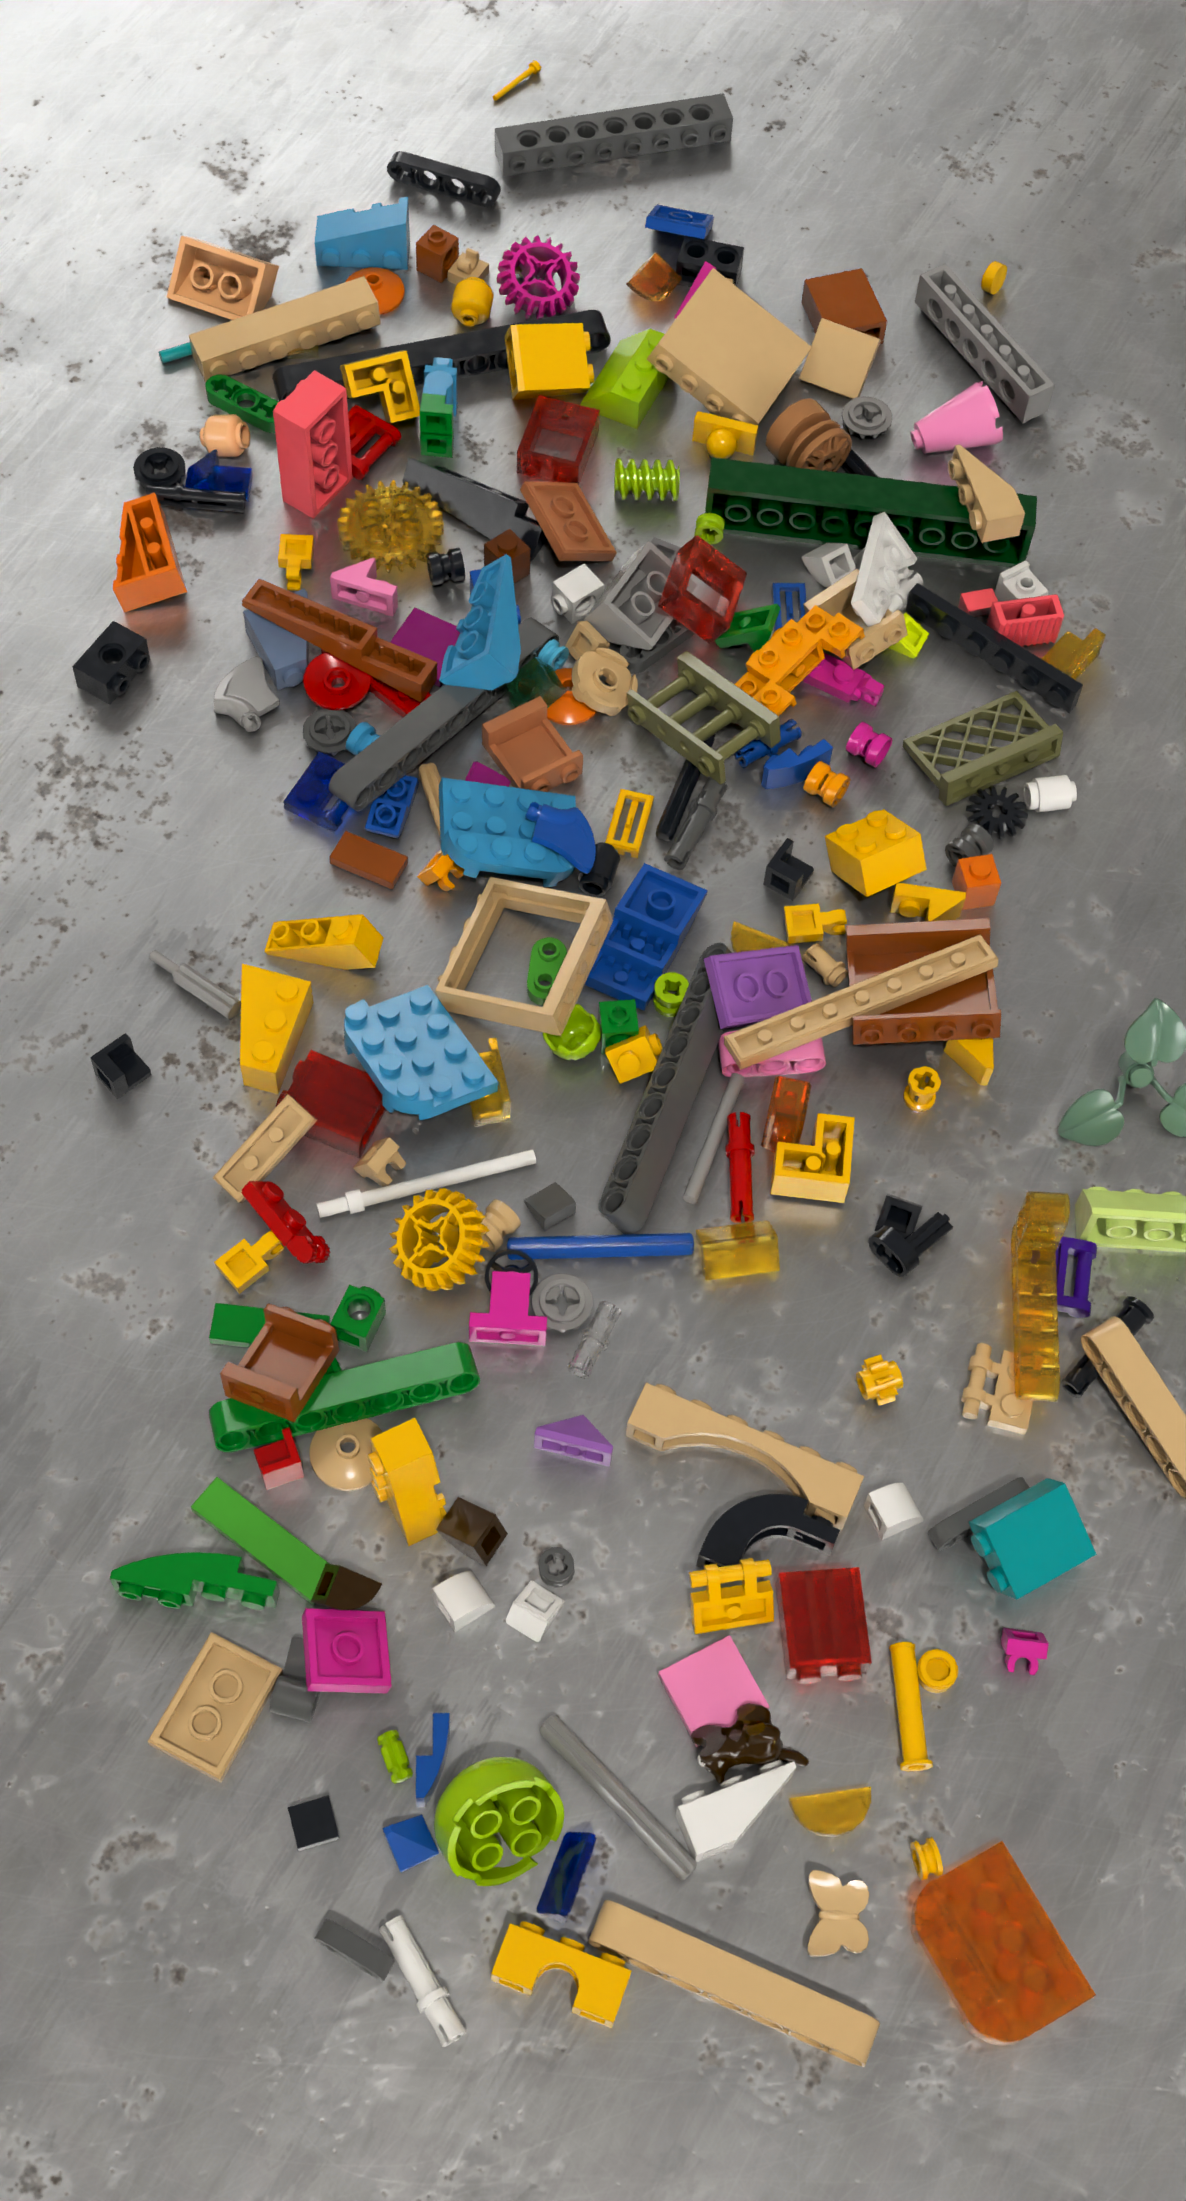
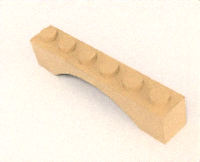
M646 1382L627 1422L626 1437L659 1451L678 1447L706 1446L726 1449L754 1460L765 1466L782 1480L794 1496L808 1500L804 1512L810 1517L813 1515L823 1517L829 1520L833 1527L840 1530L844 1527L864 1478L849 1464L843 1462L832 1463L821 1458V1455L812 1448L805 1446L795 1447L784 1442L783 1437L772 1431L760 1432L749 1427L748 1423L740 1417L734 1415L723 1416L712 1411V1408L705 1402L695 1399L688 1401L677 1396L676 1392L670 1387L662 1384L654 1386Z

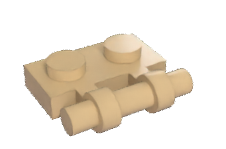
M985 1343L977 1344L975 1355L971 1356L968 1370L971 1372L968 1387L963 1389L961 1401L964 1403L962 1416L968 1419H977L979 1408L990 1411L987 1421L988 1426L1025 1435L1028 1429L1041 1360L1004 1350L1000 1363H996L990 1359L992 1347ZM986 1377L996 1380L993 1395L983 1390Z

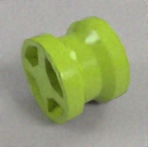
M668 972L662 974L656 980L653 1005L661 1015L676 1017L689 986L688 980L683 975L676 972ZM667 990L677 991V993H669Z

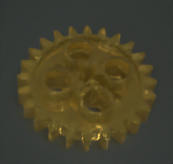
M395 480L391 481L389 487H385L382 481H378V489H373L367 484L365 494L358 490L354 491L355 500L347 498L346 507L340 508V518L337 521L339 541L343 542V550L350 551L352 560L360 557L362 562L375 558L376 571L381 565L385 566L387 573H390L392 566H397L398 570L403 572L404 564H409L410 567L415 569L417 559L426 563V554L435 552L436 545L442 544L441 535L444 534L442 511H438V502H431L430 493L421 496L419 486L412 491L408 490V482H405L401 488L396 487Z

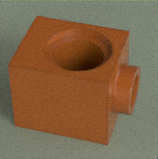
M433 225L416 242L417 271L442 284L448 277V270L459 257V238Z

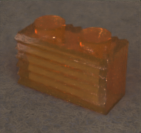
M782 1076L775 1077L761 1143L763 1148L775 1153L777 1142L800 1143L812 1087L809 1082Z

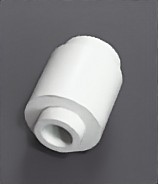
M1067 775L1034 778L1032 782L1024 784V802L1027 810H1035L1037 813L1070 809L1072 802L1076 801L1077 798L1075 782L1070 781Z

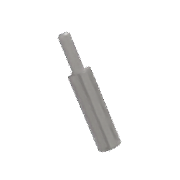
M156 950L150 953V960L173 974L172 977L176 984L228 1019H233L239 1013L241 1001L185 963L178 966Z

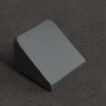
M556 1182L524 1200V1203L544 1231L576 1213V1202Z

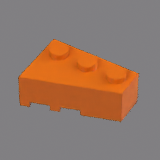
M152 493L124 502L119 534L121 546L120 554H117L116 558L118 569L116 580L113 581V591L125 613L186 593L187 590L167 519L156 494Z

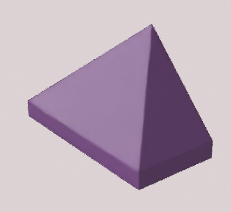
M584 1415L536 1427L534 1448L610 1467L613 1446Z

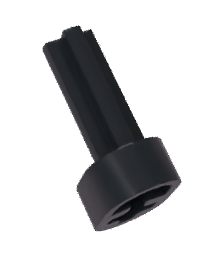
M937 1212L906 1239L894 1228L884 1225L869 1238L868 1243L875 1256L892 1273L899 1277H904L919 1265V1257L952 1230L953 1226L949 1223L950 1218L946 1214L941 1215Z

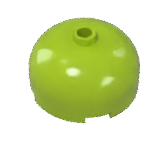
M506 1756L491 1757L468 1766L447 1785L435 1811V1838L442 1855L457 1877L460 1875L466 1879L474 1880L477 1886L500 1885L513 1880L538 1865L532 1856L542 1851L550 1840L555 1842L558 1840L564 1822V1807L556 1790L537 1767L519 1758ZM499 1832L514 1856L524 1858L508 1867H494L503 1856V1848L494 1836L495 1833Z

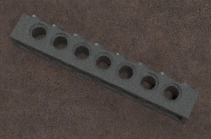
M723 93L495 128V154L502 176L505 177L731 141L733 116Z

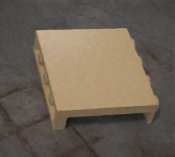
M713 268L646 360L653 364L658 371L676 382L683 391L700 401L710 412L715 413L717 416L758 425L812 347Z

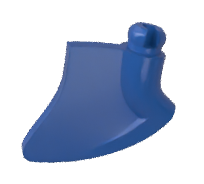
M532 802L526 813L528 820L536 822L532 842L554 850L581 872L590 873L595 861L596 846L593 832L583 813L577 807L558 809L547 804L541 806L537 802Z

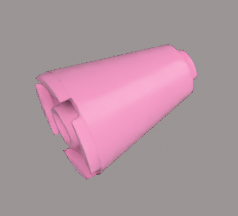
M983 381L974 383L914 423V431H911L910 434L915 449H921L924 454L954 450L955 445H961L963 448H972L1000 443L1003 440L1002 427L996 429V418L1000 417L988 386L982 387Z

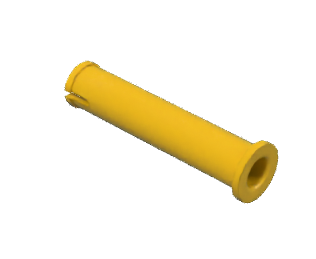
M898 1642L891 1644L889 1651L891 1653L903 1755L900 1770L908 1772L923 1771L932 1768L933 1762L928 1760L915 1656L916 1647L912 1642Z

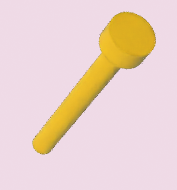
M536 60L532 61L526 71L493 95V99L497 101L530 74H537L541 70L540 64Z

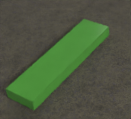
M216 1477L191 1506L192 1512L315 1606L316 1604L312 1603L311 1599L325 1564L329 1563Z

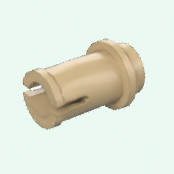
M818 943L808 948L807 952L811 955L804 954L802 961L823 977L825 985L831 984L833 987L840 985L848 975L845 963L842 961L837 962Z

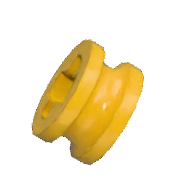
M929 1837L926 1838L925 1844H919L917 1841L911 1842V1856L919 1879L926 1880L930 1873H934L936 1877L943 1874V1865L935 1840Z

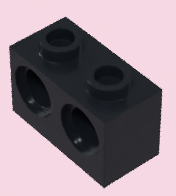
M684 236L677 259L675 284L691 287L706 261L716 267L717 271L725 278L734 279L733 284L737 287L742 271L744 247Z

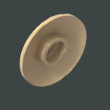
M366 1418L316 1431L310 1444L309 1456L311 1466L317 1477L326 1485L343 1491L358 1490L370 1485L373 1479L369 1471L371 1465L367 1455L372 1453L371 1438L382 1433V1430L373 1421ZM351 1442L356 1447L352 1452L346 1453L341 1450V1446L344 1443Z

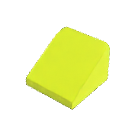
M904 613L908 635L888 648L914 659L917 657L929 633L911 616Z

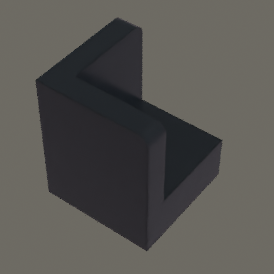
M787 838L766 866L763 885L794 901L812 876L814 868L791 855L794 841Z
M126 1033L90 1057L95 1075L116 1099H119L151 1076L150 1068L135 1053L131 1038Z

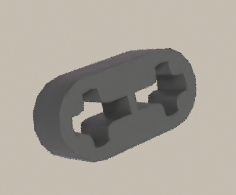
M325 1919L314 1938L331 1952L380 1981L385 1980L395 1963V1960L385 1952L329 1919Z

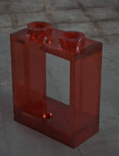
M539 395L517 450V473L551 482L577 483L579 485L599 433L600 410ZM542 428L584 438L575 462L533 452Z
M696 535L677 551L658 607L710 644L730 628L747 572ZM691 574L721 595L716 611L686 590Z

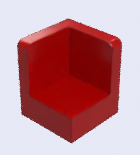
M289 1427L282 1429L283 1440L254 1449L255 1458L266 1490L304 1478L301 1460Z

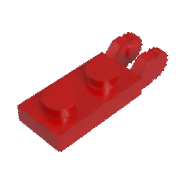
M249 1181L243 1187L241 1192L280 1242L287 1247L294 1257H297L300 1263H325V1260H328V1257H330L329 1253H331L328 1244H325L326 1241L322 1236H314L306 1227L305 1218L289 1206L283 1198L284 1193L280 1187L270 1181Z

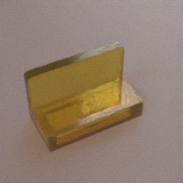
M1094 628L1082 640L1068 631L1046 653L1042 660L1077 680L1099 656L1106 634Z
M496 1038L489 1039V1052L478 1054L498 1080V1091L469 1103L474 1127L510 1121L511 1101L497 1040Z
M768 1220L696 1230V1239L701 1247L702 1269L705 1280L780 1271L778 1236Z

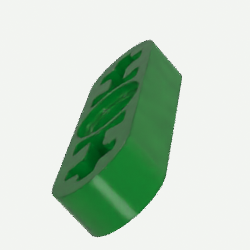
M214 375L206 381L207 400L211 405L229 414H235L243 421L267 433H275L273 410L279 401L226 375ZM244 400H251L255 403L248 408L238 405Z

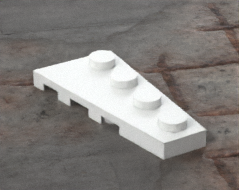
M885 512L873 516L856 586L851 599L853 611L863 619L868 627L880 623L892 603L890 597L898 593L901 588L899 585L900 580L908 576L910 572L908 567L915 564L917 557Z

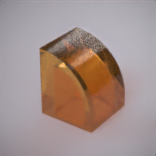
M655 252L638 268L626 285L642 298L651 301H661L669 296L682 278Z

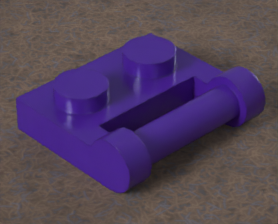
M1032 1231L1029 1239L1022 1305L1065 1312L1075 1318L1089 1317L1091 1314V1302L1088 1301L1092 1260L1096 1258L1097 1245L1091 1241ZM1068 1254L1074 1255L1077 1258L1073 1297L1064 1295Z

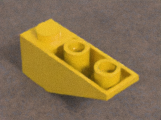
M363 914L273 922L264 952L267 955L343 970L375 968L384 937Z

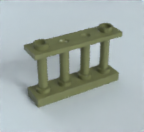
M688 651L677 657L678 678L647 700L632 689L627 692V711L630 719L636 725L646 728L698 767L704 776H710L720 785L726 781L724 761L752 740H760L770 748L781 741L780 717ZM684 689L691 690L698 695L670 716L658 709ZM708 705L714 706L721 712L693 733L681 726V724ZM730 722L737 723L744 728L743 731L716 750L704 743L705 740Z

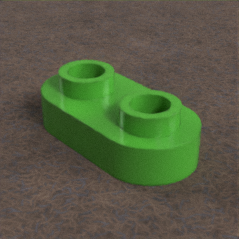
M542 938L532 947L527 979V994L530 1000L537 1005L543 1006L567 955L565 945L556 938ZM553 951L555 953L553 955H546L544 952ZM541 981H548L551 984L548 986H543L539 983Z

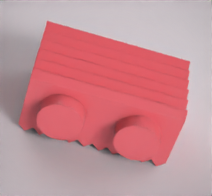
M1052 594L992 602L986 625L1021 647L1024 645L1030 646L1031 644L1036 646V644L1042 645L1044 642L1049 644L1050 641L1053 643L1057 641L1065 615L1058 595Z

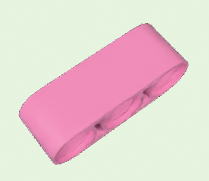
M736 1031L722 1034L718 1041L722 1074L726 1077H731L733 1073L740 1074L743 1077L812 1073L823 1069L826 1065L822 1037L740 1070L724 1045V1036Z

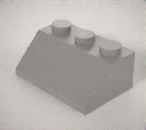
M648 540L627 560L584 620L588 621L608 642L650 650L669 626L697 584Z

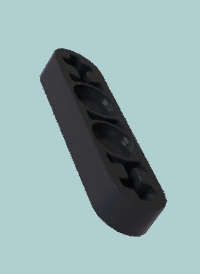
M404 151L395 152L387 165L388 174L399 183L482 207L493 206L501 193L500 184L493 177ZM424 171L431 172L436 179L428 178ZM451 179L459 180L464 187L456 186Z

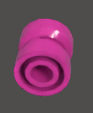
M862 721L852 732L845 749L854 756L861 755L865 758L867 764L875 768L880 765L887 755L893 739L884 733L878 734L874 732L871 725Z

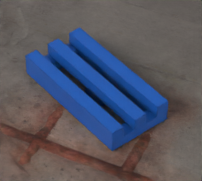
M772 583V604L780 606V611L774 625L775 632L778 628H782L780 591L785 592L787 623L790 619L794 620L792 591L798 592L799 620L806 614L803 605L806 602L805 583Z

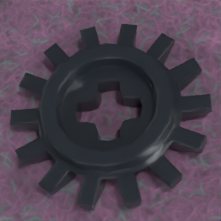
M990 786V795L980 788L977 791L980 797L970 796L969 801L974 803V805L966 806V811L974 812L975 814L967 819L969 823L977 821L978 825L987 830L990 836L992 832L998 833L999 839H1004V832L1008 831L1013 837L1016 835L1014 826L1020 829L1024 828L1025 824L1019 818L1027 819L1028 813L1019 810L1026 808L1025 802L1013 803L1019 798L1017 793L1007 798L1005 797L1007 793L1006 787H1003L1001 794L997 795L995 787ZM996 805L1002 806V812L1007 814H1000L999 818L992 816L993 812L988 808H995Z

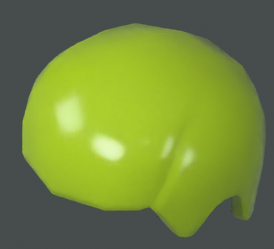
M575 1004L562 1035L557 1036L543 1033V1037L555 1055L568 1061H576L586 1057L595 1050L601 1039L600 1024L593 1014L588 1013L581 1005Z

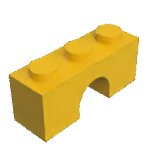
M521 1921L519 1926L510 1923L491 1972V1981L531 1996L538 1978L543 1973L552 1969L563 1970L573 1977L577 1986V1996L572 2007V2013L612 2028L632 1972L624 1968L626 1962L607 1953H601L600 1958L583 1952L585 1949L583 1944L570 1938L561 1937L560 1941L557 1942L544 1937L545 1930L532 1923Z

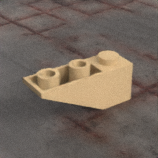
M955 445L952 460L948 462L949 476L951 480L956 481L959 488L960 502L962 505H966L971 528L977 531L981 543L1019 536L1025 512L1015 489L961 445Z

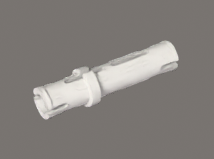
M403 1915L391 1919L384 1926L380 1927L379 1932L418 2000L416 2006L420 2014L423 2012L426 2014L441 2041L442 2047L450 2045L460 2038L459 2035L463 2036L467 2032L448 2000L450 1993L446 1986L441 1987L420 1947L412 1936Z

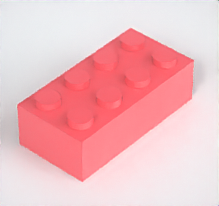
M315 370L305 380H301L296 385L295 390L285 400L279 401L273 410L282 499L285 503L313 519L353 479L346 388Z

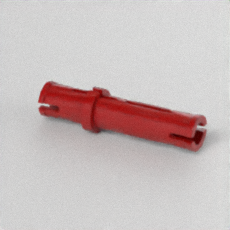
M734 1112L727 1116L729 1144L725 1147L726 1156L730 1161V1220L734 1223H742L741 1209H743L745 1223H749L754 1220L751 1157L755 1155V1147L751 1143L750 1137L751 1115L740 1112V1126H738L737 1115Z

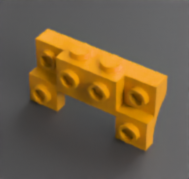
M814 605L798 622L790 619L782 628H778L773 633L771 639L760 650L753 652L746 662L747 672L734 685L779 716L789 706L794 707L797 704L795 696L790 694V692L825 658L823 649L843 659L846 656L845 650L857 638L862 640L865 637L864 629L840 613L833 617Z

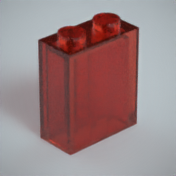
M310 1050L305 1061L300 1060L296 1065L292 1076L293 1083L288 1091L283 1090L281 1092L276 1107L289 1094L317 1119L316 1123L304 1136L360 1159L386 1112L382 1105V1094L367 1072Z
M859 1567L779 1573L775 1588L786 1679H797V1683L811 1684L821 1681V1677L837 1676L840 1681H853L862 1678V1674H866L869 1670L872 1660Z

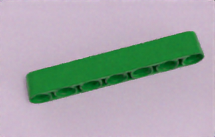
M455 1342L326 1374L317 1385L295 1422L232 1398L215 1403L209 1409L208 1415L216 1448L222 1452H236L283 1440L282 1429L288 1427L292 1437L465 1394L474 1390L480 1384V1376L470 1346L463 1342Z

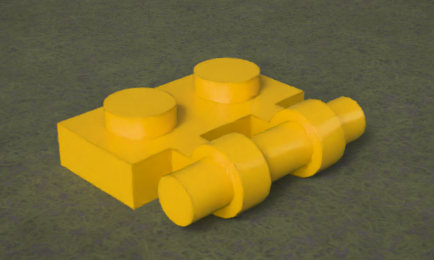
M753 1558L740 1559L739 1564L718 1567L715 1563L704 1565V1570L689 1572L691 1588L706 1586L705 1591L690 1593L692 1626L695 1634L774 1622L773 1589L770 1580L757 1582L759 1577L772 1575L769 1559L754 1561ZM742 1580V1585L721 1588V1583Z

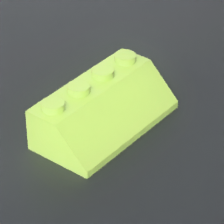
M1104 1187L1082 1189L1075 1204L1076 1239L1091 1241L1097 1247L1186 1252V1196L1173 1191L1152 1194L1145 1193L1140 1189H1130L1124 1192L1108 1191Z

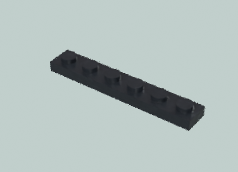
M919 583L910 590L905 612L910 614L915 620L923 622L936 630L941 636L949 638L965 648L970 654L976 655L991 664L999 672L1007 674L1020 682L1025 688L1033 690L1047 699L1052 705L1060 707L1068 713L1077 705L1083 684Z

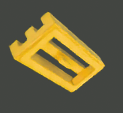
M620 789L605 843L612 845L615 850H618L619 855H625V852L631 853V857L638 859L654 796ZM630 799L632 802L621 841L614 840L625 801ZM639 802H644L634 843H628Z

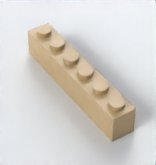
M365 276L188 336L193 358L206 383L214 375L230 376L380 325L381 322L378 301Z

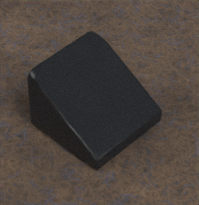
M887 1194L874 1231H878L884 1225L894 1228L906 1239L915 1230L922 1205Z

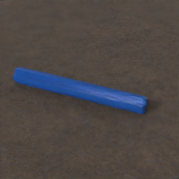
M691 1233L510 1237L507 1241V1249L521 1250L532 1259L676 1256L693 1254L694 1239ZM508 1254V1258L511 1260L525 1259L519 1255Z

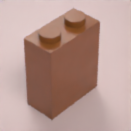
M863 268L804 280L801 303L815 334L821 318L876 337L881 340L880 344H883L887 319Z

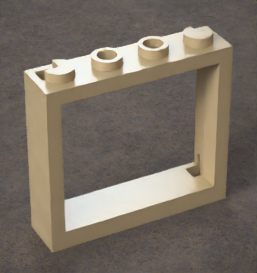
M490 877L483 893L477 897V905L471 917L467 918L464 923L463 934L457 946H454L450 952L449 963L443 975L441 974L438 977L439 983L435 992L440 1002L448 1012L561 1036L613 923L607 900ZM504 908L581 923L543 1007L465 991Z

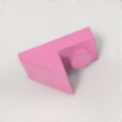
M370 558L332 572L330 576L332 599L394 617L398 608L397 586L383 580H376L375 558Z

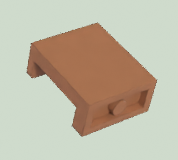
M541 696L482 724V745L505 777L511 781L510 784L514 788L549 792L550 789L562 783L574 781L582 774L583 754L580 750L572 752L547 718V704Z

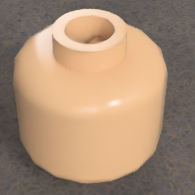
M235 414L212 415L208 417L204 427L200 430V441L202 446L206 447L208 453L213 457H238L243 454L250 444V430L248 425Z

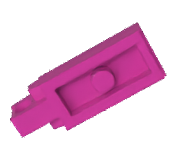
M824 653L825 658L802 680L847 703L851 700L858 701L861 699L873 706H876L880 701L884 688L883 684L872 679V676L865 673V671L858 668L853 670L845 662Z

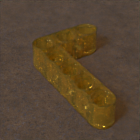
M1028 1191L1012 1229L1011 1270L1014 1385L1017 1400L1057 1402L1059 1397L1060 1366L1055 1251L1069 1221L1070 1200L1068 1193Z

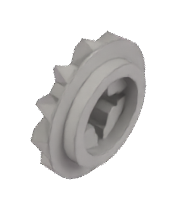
M857 397L850 400L843 408V426L849 428L850 435L858 433L862 439L866 435L876 439L878 434H886L889 426H891L892 412L883 401L877 398ZM862 413L868 420L872 419V422L867 423L865 419H861Z
M555 1274L545 1278L537 1285L532 1296V1308L535 1316L547 1317V1330H559L562 1334L574 1328L578 1330L589 1319L593 1307V1298L588 1286L581 1279L569 1274ZM560 1291H564L567 1303H573V1305L567 1306L564 1316H561L558 1306L551 1305L558 1302Z

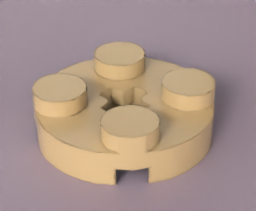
M603 647L596 648L591 652H585L576 661L572 669V682L574 685L572 687V694L575 699L584 702L595 711L609 716L617 715L628 706L627 692L632 689L637 693L638 682L636 675L631 676L630 671L627 669L629 665L627 660L616 651ZM602 675L606 677V682L610 686H606L601 682L600 677Z

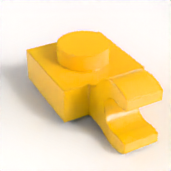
M280 535L278 565L279 568H286L287 590H301L302 569H312L313 535Z
M819 903L784 906L783 914L788 944L823 941V932L830 935L846 933L845 924H847V919L843 909L820 912Z
M270 1230L252 1246L245 1239L241 1240L214 1261L216 1268L240 1294L270 1271L265 1261L278 1256L284 1250V1247Z

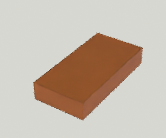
M348 831L344 832L329 857L330 864L392 890L408 864V856Z

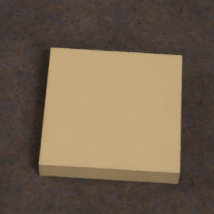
M821 318L811 345L812 348L808 353L799 379L850 399L860 397L881 340Z

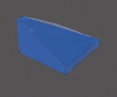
M422 1815L383 1828V1834L400 1873L439 1855Z

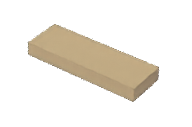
M287 1094L213 1176V1179L233 1198L243 1204L246 1200L241 1193L243 1187L249 1181H263L316 1123L317 1119L292 1096Z

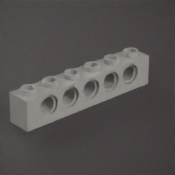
M943 264L920 274L915 303L1018 419L1024 423L1047 412L1055 384L946 264Z

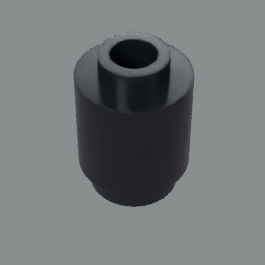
M602 842L595 844V861L590 873L586 874L579 871L578 874L580 890L594 897L605 895L606 891L611 888L621 859L619 853L612 845Z

